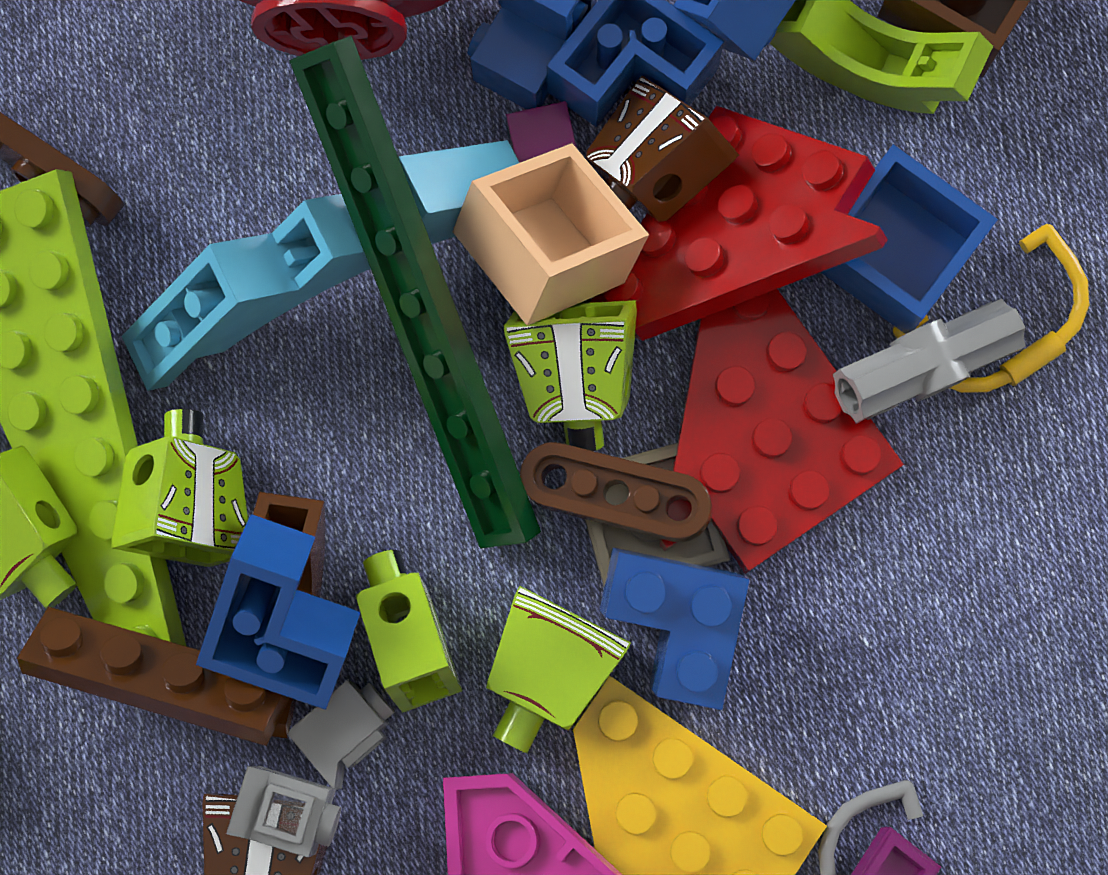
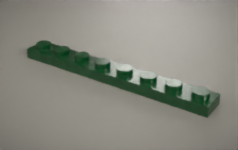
M350 36L289 60L478 545L482 549L527 543L541 533V529L354 40Z

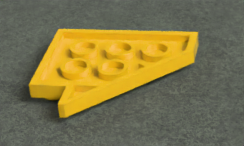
M611 676L608 677L573 729L595 850L622 875H795L827 827L823 822Z

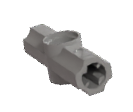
M1003 299L995 302L991 301L946 323L942 319L935 320L897 338L890 343L891 347L833 373L835 381L834 393L843 412L848 413L856 423L865 419L869 420L912 398H916L918 402L938 394L971 377L969 373L1025 348V325L1017 309L1011 308Z

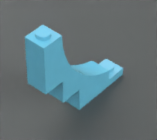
M508 140L398 157L431 244L456 237L453 229L473 180L519 163ZM342 194L304 200L272 233L209 244L121 336L147 391L169 386L196 358L225 352L252 332L304 301L371 269Z

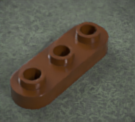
M0 112V159L12 166L10 169L12 175L19 182H24L55 169L72 172L84 225L91 227L96 222L100 225L108 226L124 207L121 198L100 178Z
M557 442L544 443L529 452L521 466L520 477L526 494L535 504L547 510L672 542H687L697 538L706 530L711 520L712 504L706 488L696 478L686 474ZM553 469H562L567 473L565 484L558 489H550L545 486L546 475ZM616 484L626 486L629 489V495L625 502L619 505H612L606 501V493L611 486ZM676 500L689 502L692 506V511L688 518L682 521L671 519L668 516V508L671 503Z

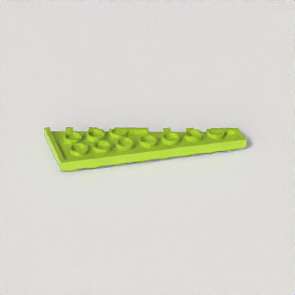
M55 169L0 190V424L12 449L23 445L28 450L77 525V536L61 553L77 583L93 620L186 646L166 559L111 549L125 458L130 449L137 447L138 443L73 175L70 171Z

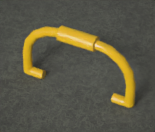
M1042 225L1020 240L1019 245L1028 254L1043 243H1046L1064 266L1073 285L1074 302L1067 322L1056 333L1050 331L1004 362L999 367L1000 371L986 377H969L950 387V389L960 393L990 392L1006 384L1015 386L1066 352L1065 345L1080 331L1089 308L1088 279L1077 257L1052 225ZM926 315V316L924 317V319L920 322V324L916 327V329H917L918 327H920L921 325H923L924 323H926L927 321H929L927 315ZM893 327V333L896 338L905 335L898 328Z

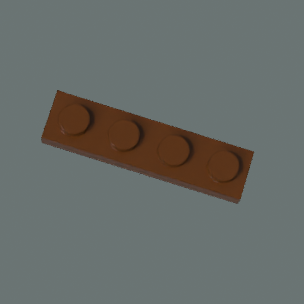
M52 607L47 608L17 657L22 674L267 746L290 697L197 666L196 663L200 650Z

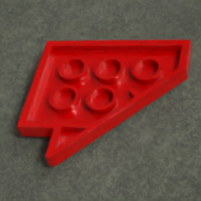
M716 106L708 119L736 150L739 156L667 221L658 222L646 214L640 224L649 236L625 283L594 296L590 303L636 300L635 338L644 341L883 248L888 239L880 226L848 215L875 172V168L868 156Z
M778 289L699 320L677 442L678 447L672 470L692 476L704 485L712 504L711 522L745 574L904 465L872 419H865L856 423L848 413L843 412L834 393L835 381L833 373L836 372V369ZM676 500L669 506L668 516L675 521L685 520L690 515L692 506L685 500ZM660 539L659 542L664 552L678 543Z

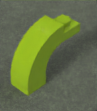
M796 0L777 27L776 34L770 42L776 50L793 63L829 84L880 105L926 114H934L940 101L968 102L993 48V45L980 32L923 33L893 26L868 14L851 0Z

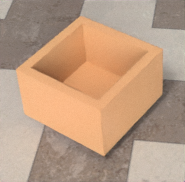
M573 143L473 180L453 229L454 235L527 326L624 284L649 236L647 231Z

